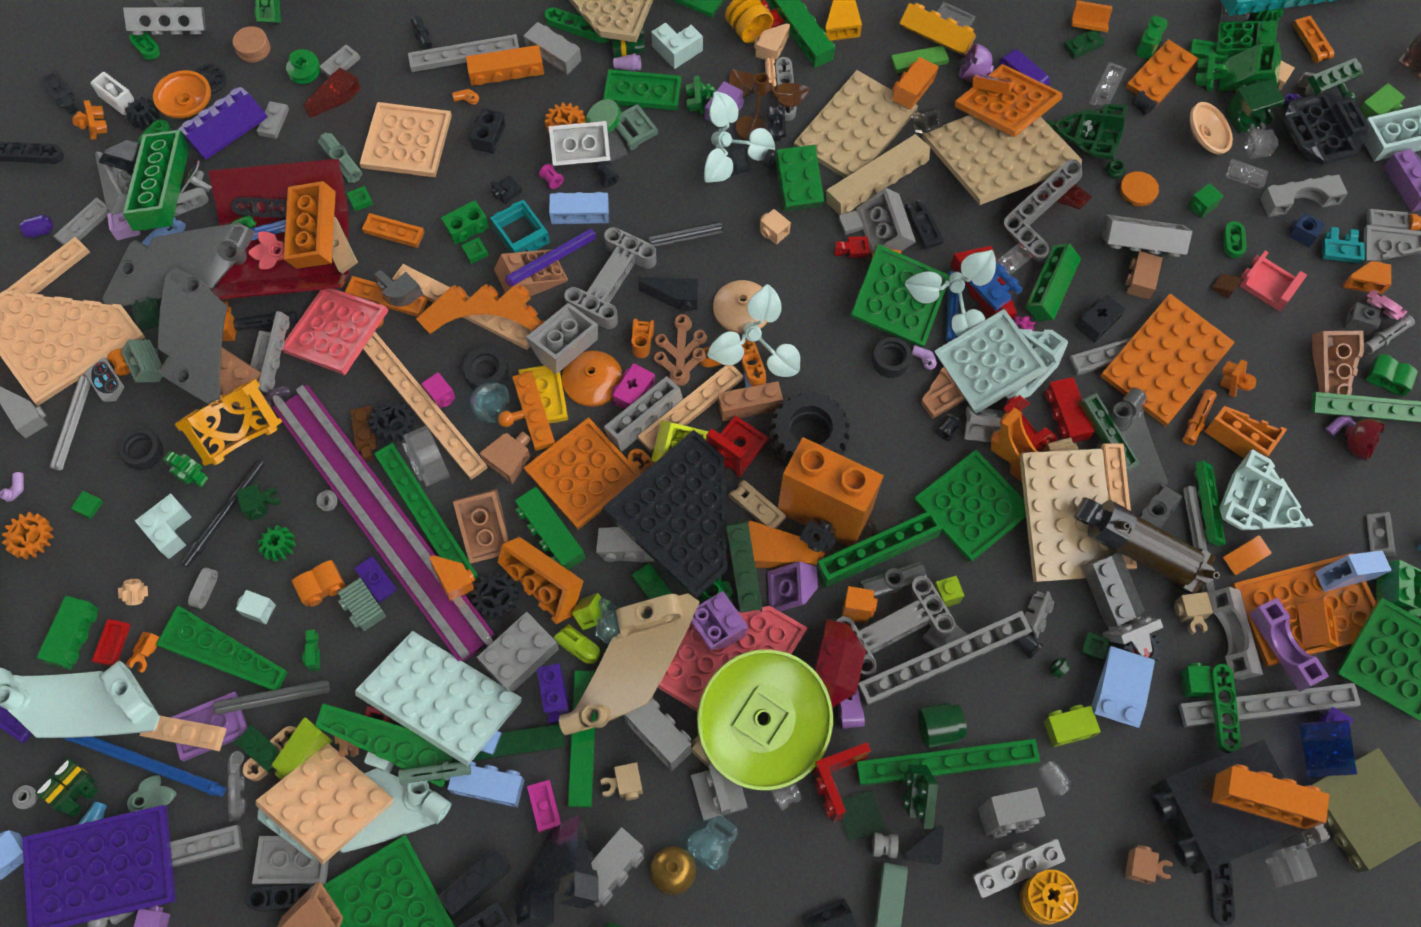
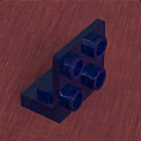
M1348 720L1300 723L1307 777L1357 775Z

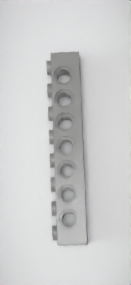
M1020 611L858 683V689L866 706L1026 636L1032 630L1023 611Z

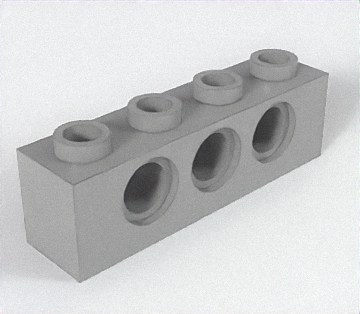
M204 7L123 8L126 31H132V35H143L144 31H151L152 34H163V31H171V34H182V31L190 30V34H202L201 30H206ZM145 15L151 20L148 27L142 23V17ZM164 15L170 19V24L167 27L161 23V18ZM183 15L189 18L188 26H183L180 22V18Z
M666 376L604 426L608 439L622 452L638 439V435L683 400L680 388Z

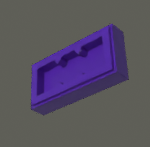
M373 556L354 568L379 603L398 591Z

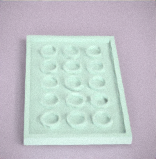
M414 631L355 690L357 697L466 766L472 762L521 703L520 696L511 691L508 692L502 685L466 663L458 662L453 655Z

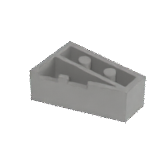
M620 527L599 528L596 553L603 560L608 562L618 560L656 563Z

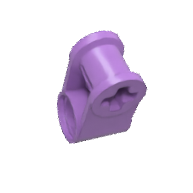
M857 688L856 694L850 700L846 699L837 705L841 729L865 726L864 712Z

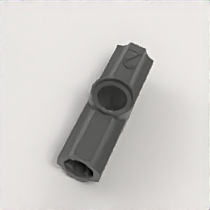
M917 562L899 569H889L884 574L860 581L859 585L862 589L874 590L875 598L887 593H896L900 589L912 585L916 577H927L926 570L921 562ZM888 578L897 579L898 584H891Z

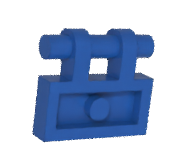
M997 262L994 276L990 282L982 286L975 285L972 280L969 282L995 311L1011 300L1012 296L1008 292L1013 290L1016 294H1019L1023 289L1018 284L1019 281L1015 277L1012 278L1006 272L1007 269ZM999 278L1006 283L1004 286L997 281Z

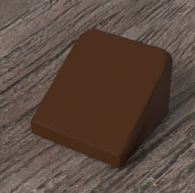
M1221 274L1211 289L1228 299L1242 281V278Z

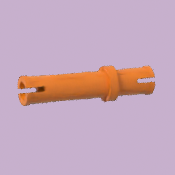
M1209 389L1203 392L1193 418L1188 421V429L1182 439L1185 444H1196L1199 433L1204 430V422L1211 406L1217 397L1216 392Z

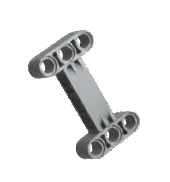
M615 227L607 229L604 234L606 249L612 255L589 290L585 292L579 288L571 287L564 294L566 304H571L599 326L606 329H612L618 323L617 309L614 305L610 304V301L634 264L650 269L657 262L656 248L652 244Z
M919 576L914 579L912 595L915 602L861 631H858L852 619L848 617H841L837 620V622L848 624L866 649L863 663H870L873 668L868 672L861 670V678L869 679L876 674V661L872 655L873 653L930 624L935 634L940 638H947L952 635L955 621L929 578ZM918 585H924L927 587L928 590L925 592H919L916 589V587ZM935 603L939 609L931 611L927 608V605ZM940 622H947L950 628L942 630L938 624Z

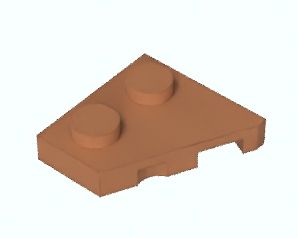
M943 367L923 397L921 404L930 417L934 419L966 399L947 369Z

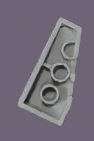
M96 151L95 157L105 203L113 215L123 213L132 175L128 171L99 163L103 153Z

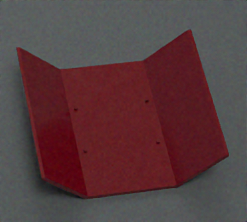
M339 159L209 171L219 226L229 225L236 219L246 216L238 215L232 209L233 200L240 196L287 200L288 187L324 181L335 191L334 217L337 218L349 243V211ZM241 201L237 206L241 207L243 211L246 207H252V204L244 205L243 201ZM258 202L257 209L260 212H266L267 205L264 202ZM281 203L278 207L272 206L271 213H273V209H280L281 213L287 209ZM251 216L256 222L255 227L286 219V217ZM285 232L274 234L278 241L285 244ZM259 239L251 240L249 246L245 249L247 253L246 261L240 265L234 264L220 279L212 292L220 300L336 289L343 287L350 275V269L342 274L338 271L333 258L332 264L298 269L282 259L277 261L275 266L270 269H259L260 261L254 259L248 253L253 247L261 244ZM281 249L276 250V254L281 252Z

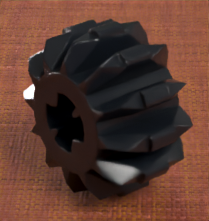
M141 97L139 100L134 98V102H128V107L125 108L126 119L135 129L141 128L144 130L145 127H149L160 118L156 105L149 98L144 99Z

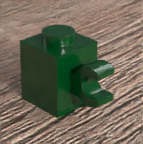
M257 484L236 491L242 513L248 520H258L264 515L269 514L266 503L272 506L281 503L278 497L271 499L272 495L278 493L276 488H269L263 492Z

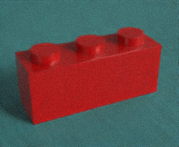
M1074 377L1050 382L1045 391V398L1051 404L1052 417L1058 423L1060 437L1063 439L1072 438L1073 443L1089 440L1094 433V429L1078 403L1082 401Z

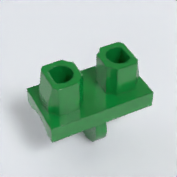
M699 75L694 76L693 83L686 85L688 96H695L694 98L687 99V107L690 112L699 110L701 114H705L706 101L709 102L713 97V92H716V89L710 86V84H702Z

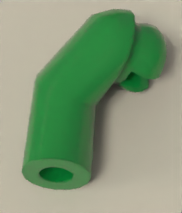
M249 215L238 218L231 223L235 224V222H238L248 228L256 226L253 217Z

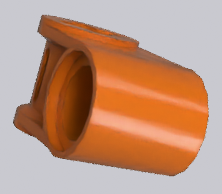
M635 318L633 320L632 353L637 358H645L650 353L654 333V320L650 322L638 321Z

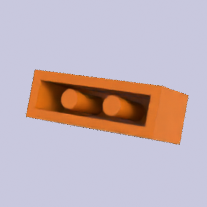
M921 57L915 63L912 62L908 71L902 74L900 82L896 81L894 84L892 100L912 109L934 82L939 66Z

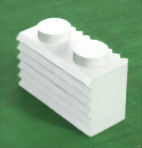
M102 72L91 81L93 89H95L101 99L121 114L126 115L125 108L128 107V102H134L129 89L111 78L106 72Z

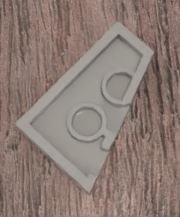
M1367 225L1364 228L1365 260L1363 264L1421 253V231Z

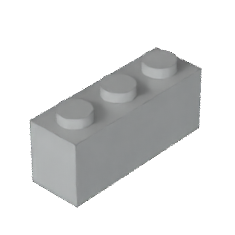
M539 22L524 35L525 47L539 45L542 59L567 75L581 62L580 48L576 44L570 43L562 35L554 33L549 27L543 26Z

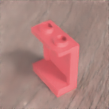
M1265 250L1261 256L1257 254L1251 262L1253 268H1247L1242 274L1241 278L1244 280L1239 286L1278 311H1281L1307 274L1300 271L1296 277L1267 260L1265 257L1269 252Z

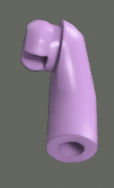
M916 345L914 346L912 355L921 358L926 369L931 370L935 368L937 362L933 352Z
M16 472L12 474V486L9 489L4 488L0 491V498L6 502L14 501L23 492V473Z

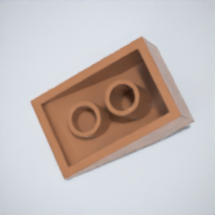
M497 489L454 500L453 504L470 564L498 557L502 544L509 542V537Z

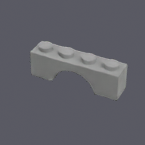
M1326 175L1322 178H1309L1301 182H1289L1278 186L1271 185L1266 188L1260 199L1267 216L1273 217L1287 214L1294 204V199L1297 198L1311 199L1321 207L1339 205L1348 193L1340 175Z
M1226 587L1209 592L1213 612L1221 621L1227 635L1229 648L1225 658L1227 665L1233 671L1234 679L1244 680L1263 675L1240 590Z

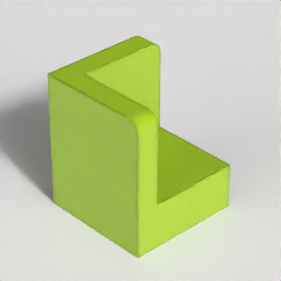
M595 593L582 598L572 611V614L582 630L599 625L609 609L599 593Z

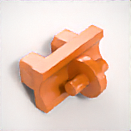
M90 100L84 101L85 114L78 111L72 117L73 125L80 127L82 130L88 126L90 139H97L96 134L107 133L106 121L94 120L104 119L102 106H91Z
M1241 359L1239 364L1228 361L1222 369L1224 377L1222 378L1221 386L1230 389L1229 396L1236 397L1238 388L1249 391L1256 386V378L1246 374L1247 361Z

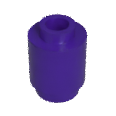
M44 214L24 219V222H20L21 232L26 238H35L49 234L54 227L50 217H46Z

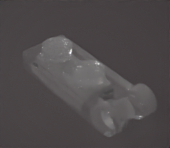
M1109 62L1089 104L1100 106L1110 104L1126 68Z
M1018 243L996 262L999 265H1003L1007 269L1006 272L1011 276L1027 263L1032 256Z
M241 752L232 753L227 762L229 821H238L241 814L245 813V800L241 799L240 790H244V776H240V766L244 761V755Z

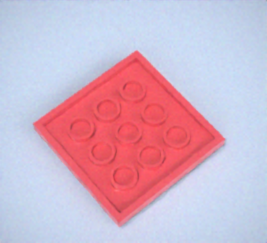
M336 289L320 290L286 338L284 348L281 351L346 375L387 314L388 309L383 305Z

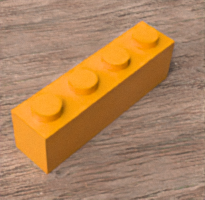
M919 3L914 5L908 4L899 23L901 27L966 56L976 38L973 32L974 29L966 25L963 27L956 25L957 21L951 18L945 20L940 17V13L934 10L928 12Z

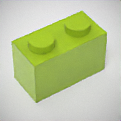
M1083 705L1071 707L1070 711L1062 713V710L1049 713V717L1044 721L1053 748L1095 737L1101 732L1091 706L1084 708Z

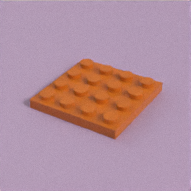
M1002 64L988 76L1015 81L1009 95L972 87L955 101V107L1016 137L1062 99L1063 93Z
M589 417L524 467L525 472L577 530L602 511L603 506L641 475Z

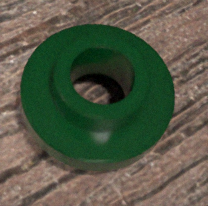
M1119 159L1112 160L1107 164L1106 172L1111 177L1119 178L1125 172V165Z
M1066 658L1055 659L1050 665V674L1057 678L1064 676L1070 669L1068 660Z

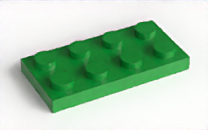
M608 69L604 100H613L622 106H635L638 104L644 108L678 110L682 76Z

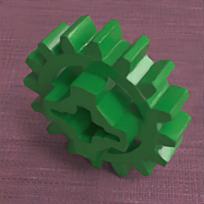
M169 451L163 458V461L171 467L169 472L185 484L192 482L202 487L208 480V477L200 471L203 467L186 454L180 457L178 454Z

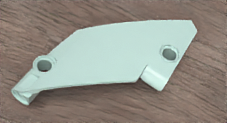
M117 661L105 672L96 671L61 675L19 676L12 675L10 671L0 668V707L7 709L37 738L93 737L150 732L156 730L160 719L159 714L129 668L121 661Z
M378 768L364 774L393 798V804L339 851L344 853L417 831L435 823L438 824L444 819L452 804L437 792L429 789L427 781L400 785L399 777ZM415 791H420V792H422V793H420V794H415V793H413V792H415ZM258 810L259 821L314 861L317 860L263 811Z

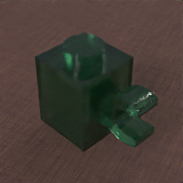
M146 297V301L139 302L135 300V304H132L135 322L142 331L159 326L161 304L156 298Z

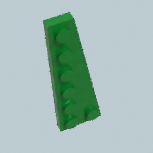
M180 606L176 607L156 644L162 649L271 691L280 689L288 673L283 668Z
M324 703L315 727L405 770L440 765L445 761L451 763L453 758L406 727ZM441 770L438 773L448 772V770ZM432 772L419 773V774H416V775H417V776L428 775V774H432ZM444 778L428 780L440 787H443L445 783Z

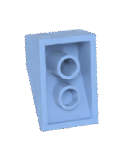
M1110 646L1091 706L1094 714L1139 728L1147 704L1155 660Z

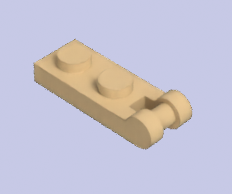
M745 480L738 484L736 490H732L728 494L733 502L740 505L763 525L776 529L786 519V515ZM744 492L748 494L746 498L741 496Z

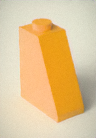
M833 0L825 28L827 38L833 41L860 37L862 23L856 0Z

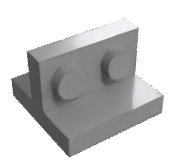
M967 406L964 439L991 443L992 435L995 431H1000V420L1007 412L985 408L975 414L971 406Z
M713 765L709 766L708 771L691 775L703 822L748 809L742 786L724 777Z

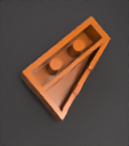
M1224 406L1204 432L1242 458H1245L1252 449L1268 457L1287 429L1283 427L1278 429L1270 426L1264 420H1261V422L1249 418L1248 414Z

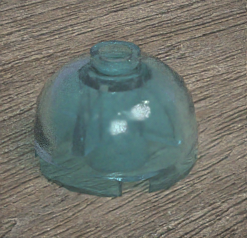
M496 382L483 383L476 387L470 398L473 414L486 423L497 424L498 415L502 411H508L507 409L504 410L506 403H509V393L503 384Z

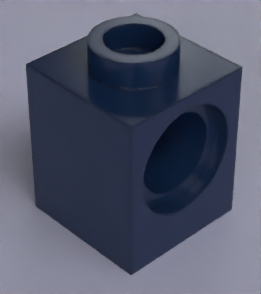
M1303 213L1300 219L1295 218L1289 227L1292 231L1288 237L1310 248L1319 236L1325 223Z

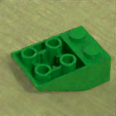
M1278 21L1220 22L1217 53L1227 54L1232 57L1258 44L1276 42Z
M1279 42L1258 44L1223 60V64L1228 68V75L1226 78L1220 79L1219 92L1235 91L1242 85L1248 86L1257 80L1264 81L1267 79H1272L1276 87H1278L1282 57Z
M1401 560L1388 562L1392 571L1377 577L1376 602L1378 598H1384L1407 612L1415 608H1421V570Z

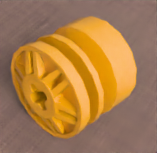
M733 0L725 12L726 21L745 43L755 42L756 38H760L762 32L770 29L773 24L772 14L763 6L760 0Z
M1044 870L1029 877L1022 884L1019 893L1020 905L1024 914L1031 921L1040 925H1051L1069 918L1075 912L1078 904V891L1074 882L1065 873L1058 870ZM1051 892L1055 895L1053 900H1049L1047 897Z

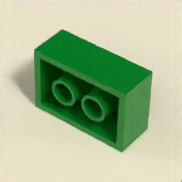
M815 144L778 149L775 153V162L783 212L821 207L824 203Z

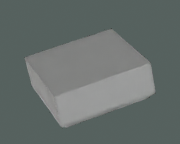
M857 211L838 216L845 235L863 230V224Z

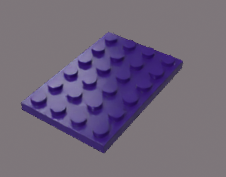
M166 805L22 837L28 927H70L176 902Z

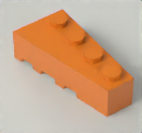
M521 537L502 544L498 563L515 581L519 580L523 584L524 591L529 596L533 595L540 602L538 606L543 611L547 610L553 616L551 619L554 623L558 624L572 617V611L576 607L583 580Z

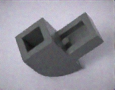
M381 269L374 274L378 281L376 285L382 291L385 301L390 305L397 307L406 306L423 294L420 285L407 272L394 282Z

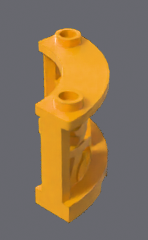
M256 379L235 387L232 392L226 395H220L219 400L209 403V405L202 407V409L194 410L175 423L179 431L182 430L203 460L204 466L211 463L217 465L225 459L224 456L237 447L262 434L270 435L278 429L276 426L282 420L276 417L259 391L258 387L260 385ZM251 398L257 406L252 407ZM233 402H239V403H240L239 408H241V407H243V406H244L245 408H244V409H234V408L232 407V404H233ZM224 407L225 410L233 414H244V420L238 433H226L215 430L221 420L220 408ZM260 410L267 423L258 424L256 420L262 419V417L257 414L252 415V412ZM208 416L216 418L215 423L211 427H208L211 422L206 420ZM192 426L204 435L199 438ZM250 426L254 428V430L247 433ZM208 436L212 437L209 447L212 444L219 446L217 451L212 454L208 452L203 444V441ZM224 440L232 442L225 446Z

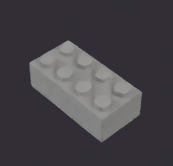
M1106 214L1101 238L1112 248L1121 249V246H1126L1132 251H1141L1142 248L1149 250L1148 252L1153 254H1160L1163 251L1168 252L1170 256L1180 257L1181 254L1187 255L1193 231L1180 224Z

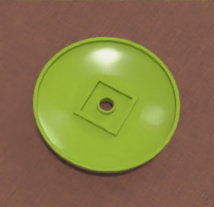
M771 649L745 652L723 664L705 686L697 712L698 735L708 760L719 773L730 781L754 790L780 789L804 778L814 769L816 761L821 760L830 742L833 727V710L830 696L819 675L798 657ZM761 712L768 714V721L764 725H760L757 720Z

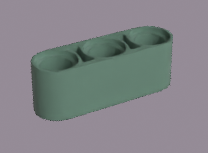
M883 863L874 927H901L908 873L907 866Z

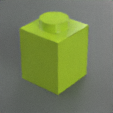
M957 576L937 581L934 585L946 607L959 604L964 597Z

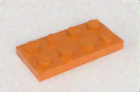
M1168 39L1127 83L1126 89L1136 95L1144 90L1146 92L1145 95L1158 102L1155 106L1157 107L1192 69L1199 58Z

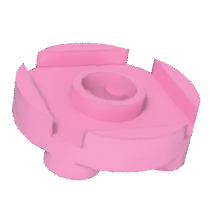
M1371 290L1367 295L1368 299L1366 302L1375 308L1385 309L1383 313L1392 319H1402L1407 313L1406 310H1402L1403 307L1384 295L1382 297L1377 295L1378 292L1375 290Z

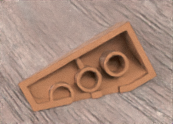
M1321 331L1312 334V354L1320 392L1351 395V386L1354 376H1357L1359 359L1362 358L1364 352L1363 331Z

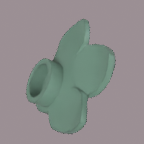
M154 775L140 783L138 792L133 793L129 797L127 807L130 812H135L156 806L168 805L176 797L177 793L169 787L160 786L161 777ZM138 799H143L144 803L142 805H135Z

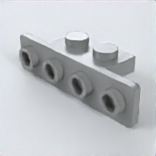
M280 311L276 312L271 332L259 331L251 361V366L261 372L258 389L266 394H271L272 388L275 385L276 370L280 365L279 358L281 350L285 345L286 330L289 328V316Z
M1055 838L1036 847L1027 842H1018L1012 845V849L1008 851L993 853L990 859L985 860L988 868L974 874L973 879L979 895L984 898L1064 862L1065 857L1058 840Z

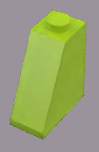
M305 717L272 763V766L277 769L274 774L282 780L327 743L331 744L333 741Z

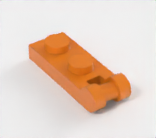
M1311 15L1294 20L1292 26L1311 53L1314 63L1334 57V50Z

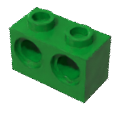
M475 200L441 217L443 227L455 245L465 242L473 235L482 233L485 229L489 228L487 217Z

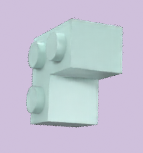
M667 23L651 31L652 47L674 69L703 51V36L692 25L678 34Z
M169 494L135 520L159 551L168 559L186 546L174 530L189 520L191 516L172 494Z

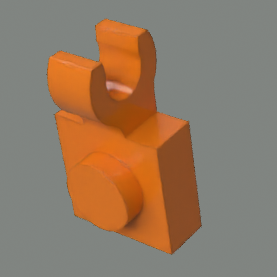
M142 632L132 651L134 654L127 661L126 666L132 668L135 662H139L137 672L143 673L147 667L145 657H148L155 651L159 637L152 633Z

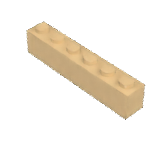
M914 134L827 189V204L839 215L852 211L856 206L866 202L884 188L896 183L900 178L910 174L919 166L926 164L930 157V146Z

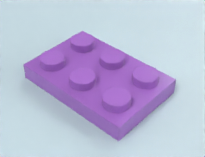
M236 692L170 717L226 728L222 746L237 740L248 728L242 710L223 714H216L214 711L215 701L238 697ZM176 743L180 760L183 762L211 751L209 749Z

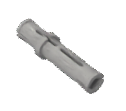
M1405 315L1384 331L1374 334L1372 339L1364 343V352L1372 354L1380 347L1387 346L1390 340L1415 324L1413 317Z

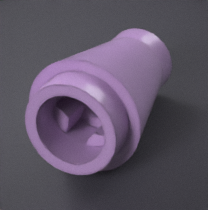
M634 53L614 58V69L633 72L641 70V57Z

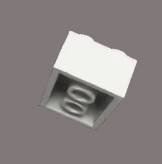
M606 121L549 126L553 166L610 161Z

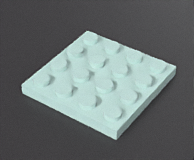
M1005 309L934 351L975 414L1048 371L1043 361Z

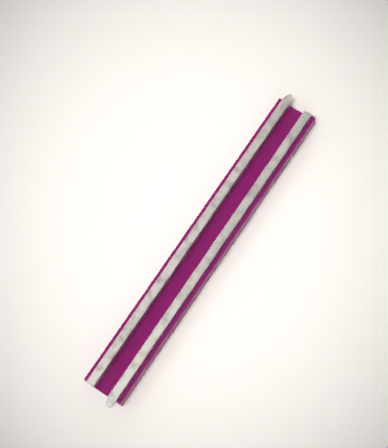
M308 385L300 386L296 389L298 394L286 402L279 396L274 395L273 401L275 406L272 408L458 662H464L486 645L490 646L493 640L496 639L495 634L465 594L449 601L430 564L429 557L436 555Z

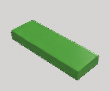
M944 45L891 55V62L896 74L907 72L911 63H915L919 57L937 66L948 64L949 62Z

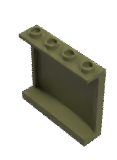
M1379 748L1364 754L1361 758L1311 785L1319 787L1321 792L1330 794L1327 820L1324 825L1330 829L1334 835V841L1344 850L1348 856V862L1358 873L1371 870L1421 840V808Z

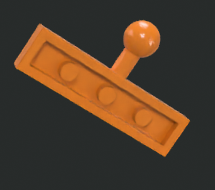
M352 276L345 293L416 317L422 314L427 303V298L420 296L406 306L397 307L390 305L385 301L382 291L376 285V282ZM384 319L381 321L377 328L383 325Z
M532 371L513 376L522 410L513 413L502 411L498 415V423L502 427H509L515 420L525 418L535 451L551 447L555 444Z

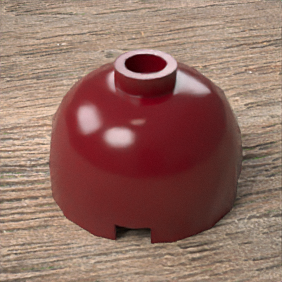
M1363 419L1358 421L1354 427L1349 426L1344 437L1348 438L1347 448L1350 453L1359 459L1368 461L1379 444V433L1383 434L1386 423L1374 419Z

